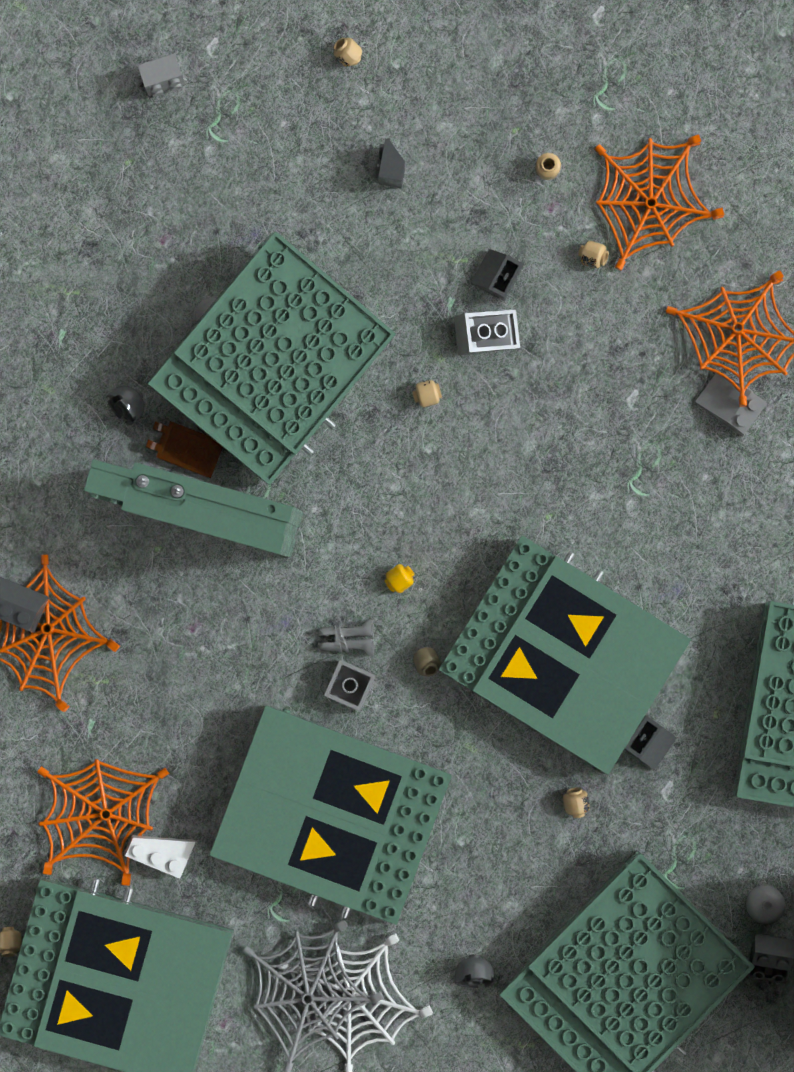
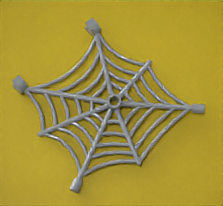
M345 920L335 924L334 929L322 935L305 936L295 931V937L289 946L277 954L257 956L254 954L255 951L248 946L243 950L245 955L255 960L258 971L259 991L253 1008L258 1011L274 1032L288 1058L283 1069L284 1072H291L294 1064L292 1061L309 1046L331 1037L337 1040L339 1037L336 1033L344 1019L355 1009L384 999L381 991L368 997L355 986L344 971L338 951L337 935L339 931L348 927ZM333 933L329 944L316 947L301 946L300 938L320 939ZM296 941L297 949L285 962L268 965L262 960L281 956ZM333 944L342 974L356 992L363 997H355L337 980L329 955ZM327 948L324 956L316 958L303 957L302 949L318 950ZM298 953L299 961L290 969L283 972H277L273 969L288 964ZM322 960L318 968H305L304 961ZM326 961L334 981L350 997H340L331 989L324 972ZM259 963L267 969L268 979L266 994L262 1004H259L262 994V975ZM299 965L301 966V972L296 977L287 980L282 976L292 972ZM306 971H318L315 979L307 978ZM271 973L275 975L274 990L270 1002L266 1003L270 992ZM321 974L326 987L335 997H329L322 990L318 982ZM301 976L303 977L300 983L295 985L291 983L298 980ZM278 979L284 982L283 992L279 1001L274 1002ZM308 982H312V983H313L312 986H311L310 991H309ZM303 983H304L305 993L298 988V987L301 986ZM288 985L292 988V996L290 1000H283ZM316 986L324 997H315L313 993ZM296 992H297L299 995H301L302 998H296V999H294ZM307 995L312 998L310 1003L306 1001ZM315 1001H323L318 1007L314 1003ZM328 1001H333L322 1014L320 1012V1009ZM337 1001H345L334 1011L329 1021H327L325 1016L329 1009ZM351 1001H363L345 1013L335 1030L331 1027V1022L342 1007ZM303 1002L305 1004L302 1015H300L293 1003ZM288 1004L296 1012L300 1020L298 1027L281 1005ZM309 1005H311L314 1010L307 1012ZM278 1006L290 1020L296 1030L294 1042H292L282 1022L270 1007ZM266 1007L280 1025L292 1047L290 1055L278 1032L260 1008ZM312 1013H316L319 1016V1019L304 1024L306 1016ZM321 1021L324 1023L325 1026L315 1028L305 1033L299 1039L303 1028ZM323 1029L330 1031L331 1034L309 1042L295 1054L297 1045L310 1034Z

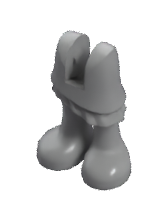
M373 619L366 620L362 626L341 628V626L336 627L335 625L320 629L319 636H334V642L319 643V649L341 653L343 651L349 653V649H362L366 655L374 656L373 638L360 640H345L344 638L348 636L373 637Z

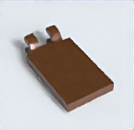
M155 421L152 429L162 433L159 443L148 439L145 447L158 452L156 456L158 459L211 479L223 447L210 436L170 421L169 425L166 426Z

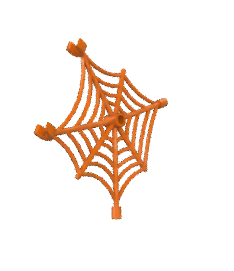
M699 134L688 138V142L675 146L660 145L652 142V138H649L648 143L639 152L624 157L607 155L606 150L600 144L595 147L594 150L605 158L606 165L604 189L596 204L600 207L611 227L620 251L621 259L619 258L617 261L616 269L622 271L626 263L625 259L644 248L658 244H670L673 247V240L677 234L687 225L697 220L711 217L715 220L724 217L723 208L710 212L701 203L690 182L688 173L690 147L700 145L701 139ZM652 145L663 149L685 147L681 155L663 156L652 153ZM648 148V155L635 165L618 166L612 160L632 159L642 154ZM653 156L662 159H678L674 166L653 164ZM684 157L685 174L689 189L704 211L697 210L682 191L679 180V164ZM648 159V167L638 173L625 174L622 170L636 168L644 164ZM610 163L615 168V177L612 189L606 200L603 201L602 199L609 181ZM653 167L671 169L667 176L653 174ZM649 170V177L641 182L634 183L629 178L639 176ZM675 170L679 192L691 208L682 207L675 199L671 189V177ZM619 172L622 176L619 190L613 201H609L614 193ZM653 178L665 179L661 186L653 184ZM626 180L630 184L627 194L622 201H617ZM649 181V184L646 187L639 188L637 186ZM667 183L671 198L677 206L671 205L665 196L663 189ZM633 187L637 192L634 201H626ZM653 187H654L655 189H658L654 196H653ZM648 188L649 198L642 192L644 190H647ZM660 193L666 204L657 203ZM639 196H641L646 202L638 201ZM648 202H653L654 206H649ZM602 205L609 206L621 228L627 246L624 253L615 228ZM612 205H619L633 228L634 234L630 242H628L625 229ZM623 205H630L635 211L639 221L637 228H635L629 213ZM635 206H645L646 210L642 218ZM656 207L665 209L658 213ZM670 209L674 210L671 213H669L663 220L661 219L660 216L663 213ZM653 211L654 215L648 216L649 212ZM678 211L686 212L673 220L667 228L665 227L664 223L670 216ZM691 213L703 215L686 222L670 237L668 231L682 217ZM650 218H656L659 223L642 227L645 220ZM661 227L662 232H653L636 239L641 230ZM654 235H665L667 241L645 244L629 253L632 245L644 238Z
M780 270L770 276V280L758 288L743 292L725 291V288L721 287L719 294L702 305L680 311L677 308L668 306L666 310L667 314L678 315L685 326L696 351L700 369H706L719 374L740 392L739 407L747 406V397L744 392L753 381L769 373H782L786 376L788 374L786 372L787 366L794 357L793 353L788 358L784 368L778 364L783 353L794 344V338L786 337L777 329L770 319L766 307V294L770 289V296L777 317L784 327L794 335V331L781 317L774 299L773 284L782 282L784 277ZM766 287L760 296L750 300H729L727 294H749ZM723 295L724 301L708 312L697 315L685 313L705 307ZM762 299L766 318L779 335L771 334L763 326L759 318L757 306ZM756 300L753 306L743 309L732 308L730 304L750 303ZM725 304L727 306L725 311L711 320L701 317L717 311ZM749 310L747 314L737 315V316H735V315H734V312H733V311L742 312V311ZM754 310L760 327L766 333L756 330L751 316ZM729 311L730 319L723 323L715 321ZM683 317L691 320L700 337L707 357L704 363L702 362L695 339ZM743 318L741 322H737L736 319ZM748 319L753 330L744 329V324ZM694 320L704 322L709 330L715 350L710 356L704 338ZM731 321L733 322V326L727 325ZM709 324L715 325L721 335L722 344L718 348ZM720 327L732 330V334L726 340ZM746 334L753 335L752 339L749 338ZM757 336L766 337L760 346L755 343ZM734 337H736L737 344L731 342ZM741 337H743V338L747 341L746 343H743L742 345H741ZM769 338L778 339L767 353L762 349ZM781 340L789 341L790 343L781 350L776 360L769 356ZM727 344L737 347V354L722 349ZM746 345L753 346L752 348H748L743 352L741 350V348H743ZM757 350L762 354L753 356L742 363V355L748 351ZM719 352L733 355L738 358V364L716 355ZM762 357L769 361L755 364L743 374V367L750 361ZM712 359H718L738 367L739 374L723 364L713 362ZM707 365H716L730 371L739 378L740 387L728 376L716 369L707 367ZM763 365H774L778 369L768 370L756 375L744 387V377L754 368Z
M41 555V565L43 567L26 587L29 588L43 572V580L34 591L37 592L44 584V595L49 597V589L55 598L70 608L64 610L48 599L43 613L45 612L46 623H38L37 625L41 630L35 633L31 632L29 636L24 637L25 629L21 628V639L15 642L16 626L13 625L12 641L7 646L9 623L6 622L5 638L0 648V653L9 654L19 661L25 673L23 681L19 672L12 664L0 658V661L8 665L17 675L20 691H23L24 688H30L45 692L55 700V706L58 709L66 712L70 706L61 699V693L64 683L75 664L83 656L104 644L113 652H116L120 645L111 638L110 640L105 638L94 629L84 610L83 602L86 598H79L63 588L47 567L49 565L48 555ZM48 575L64 593L77 600V602L71 605L62 600L49 585ZM49 604L63 614L59 617L54 616L49 611ZM79 605L87 625L99 638L89 636L82 629L75 612V608ZM71 612L79 630L84 635L76 633L71 626L68 614ZM50 617L55 619V621L50 623ZM0 619V632H1L2 620ZM66 619L67 625L72 632L66 630L61 620ZM59 623L63 630L56 629L55 625ZM47 626L51 627L49 632H46ZM43 634L42 639L39 643V641L35 637ZM52 634H63L52 643ZM66 636H72V638L62 644L54 656L53 647L59 640ZM46 638L48 639V645H44ZM77 638L85 639L86 641L79 643L66 654L60 662L58 669H56V659L60 651ZM32 639L34 642H36L38 646L37 650L35 649L33 644H31L28 640ZM92 641L98 642L99 644L83 652L72 663L59 688L58 674L70 654ZM24 642L29 645L35 653L33 659L25 650L17 645ZM15 648L22 652L29 660L28 670L20 657L7 650ZM41 649H49L50 657L39 655ZM37 658L51 661L52 669L42 665H35ZM40 668L53 673L54 682L41 676L30 675L32 669ZM28 678L43 680L55 686L56 697L46 689L26 685Z
M95 759L94 763L82 770L65 775H51L48 770L41 766L37 773L44 778L50 779L54 798L50 813L44 821L38 823L39 826H43L50 843L49 859L44 864L43 874L51 875L53 864L57 861L75 857H91L103 860L123 872L121 885L129 886L131 881V874H129L130 858L127 857L125 865L122 856L124 844L136 827L144 828L137 836H141L146 830H153V827L149 826L150 800L160 778L163 779L170 773L166 768H163L157 773V776L141 774L114 767L98 759ZM100 765L125 774L152 779L145 783L119 778L101 771ZM93 766L96 767L89 775L71 783L64 784L57 779L75 776L86 772ZM97 773V777L75 790L69 787L79 784ZM101 775L121 782L143 786L134 792L124 791L104 783ZM98 780L99 785L92 792L84 796L78 793ZM56 783L62 787L64 804L56 819L48 821L57 803ZM153 784L146 804V824L139 823L140 801L145 789ZM104 787L128 794L129 796L124 799L114 798L104 792ZM100 789L101 797L98 800L91 802L87 799V797ZM67 790L72 794V807L68 817L60 819L67 806ZM140 793L136 806V821L131 820L132 798ZM76 796L82 800V809L78 816L71 817L75 809ZM106 798L119 801V803L109 809L107 808ZM101 800H102L103 809H101L100 807H98V806L96 805V804L99 803ZM126 802H128V819L121 817V808ZM86 803L88 804V812L82 816ZM92 808L100 812L97 814H90ZM118 809V816L112 814V812ZM104 811H108L110 813V816L108 818H105L103 816ZM92 818H98L93 824L90 820ZM110 818L117 820L114 824V827L112 826ZM79 820H86L90 825L84 832ZM102 820H106L109 830L97 825ZM72 821L77 822L80 832L76 839L73 838V832L69 824ZM120 821L125 822L116 836L115 830ZM59 823H66L70 833L71 843L65 848L58 826ZM52 824L56 827L61 845V852L53 859L52 837L46 826ZM127 824L134 825L127 832L121 847H119L118 839L122 830ZM92 829L102 830L110 834L112 840L102 835L87 834ZM95 837L104 839L115 846L117 854L100 845L77 843L83 838ZM94 847L119 859L121 866L109 859L93 854L63 855L71 848Z

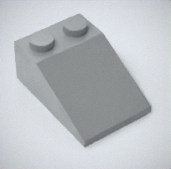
M516 310L464 313L454 316L458 355L520 348Z
M717 373L695 401L697 405L741 437L747 432L767 405V402L746 389L744 394L747 397V406L739 407L740 392L728 380Z

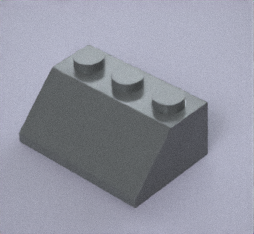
M0 577V619L34 633L49 597Z

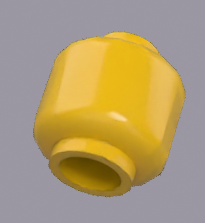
M398 564L386 573L384 581L393 593L395 591L402 593L413 585L414 572L409 566L405 567L402 564Z

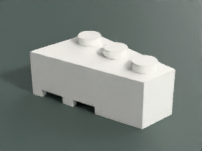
M132 835L124 854L126 857L180 879L195 845V840Z

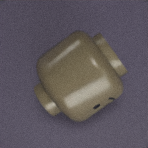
M421 648L413 656L415 668L422 676H433L441 667L438 654L433 648Z

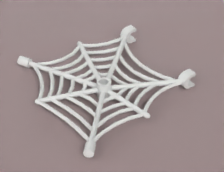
M396 933L385 938L386 941L379 946L366 951L340 950L338 946L344 971L348 973L362 972L360 976L349 978L350 980H356L354 982L356 987L361 982L362 990L367 996L368 993L364 986L366 974H368V983L373 994H376L371 981V968L376 962L379 984L385 996L390 1000V1002L385 1000L376 1002L370 1011L365 1008V1005L360 1006L355 1010H362L363 1013H357L353 1016L350 1013L344 1019L347 1022V1029L342 1026L339 1029L347 1033V1039L338 1032L336 1034L347 1044V1054L332 1038H327L345 1057V1072H352L353 1064H351V1059L365 1045L374 1042H390L391 1045H394V1038L405 1023L419 1016L421 1018L428 1017L433 1013L430 1005L421 1010L415 1009L400 994L392 980L388 964V946L399 941ZM380 949L374 958L365 961L352 962L342 960L341 953L363 955ZM335 950L329 954L330 958L336 954ZM383 952L389 981L396 994L408 1007L396 1004L382 983L379 965L380 956ZM322 960L305 965V968L316 966L320 964ZM337 961L332 964V968L338 964ZM369 963L366 968L359 970H350L344 967V964L359 965ZM289 964L278 967V969L283 971L291 968ZM298 966L296 969L290 972L293 978L296 977L295 974H299L301 972L299 970L301 969V966ZM329 967L325 968L324 972L328 971ZM341 969L337 970L335 972V975H338L341 972ZM317 972L306 973L309 979H315V976L312 975L317 974ZM342 974L343 979L339 982L345 984V989L351 990L355 997H363L349 985ZM332 975L326 977V980L333 978ZM319 978L320 986L321 984L325 985L323 979ZM328 982L331 989L343 992L336 983ZM343 992V996H342V997H350V996H348L346 993ZM337 1001V1002L329 1009V1011L327 1012L325 1018H326L328 1015H332V1014H333L332 1012H333L337 1007H339L343 1001ZM351 1002L347 1004V1007L344 1006L342 1008L349 1011L351 1009ZM380 1004L387 1005L388 1007L381 1012L377 1020L371 1015ZM391 1007L401 1009L388 1021L383 1029L379 1024L382 1016ZM404 1011L415 1013L396 1028L392 1037L389 1036L386 1030L398 1015ZM340 1014L335 1015V1017L340 1019L343 1017ZM366 1015L371 1020L359 1023L351 1028V1020L358 1016ZM306 1016L307 1022H310V1016ZM332 1021L331 1025L337 1026V1023ZM321 1022L314 1023L308 1026V1031L315 1029L317 1026L325 1025L320 1024ZM374 1024L378 1028V1030L362 1031L351 1040V1033L360 1026ZM321 1031L315 1032L319 1035L326 1036V1034ZM372 1032L382 1033L386 1038L366 1041L351 1054V1044L364 1034Z

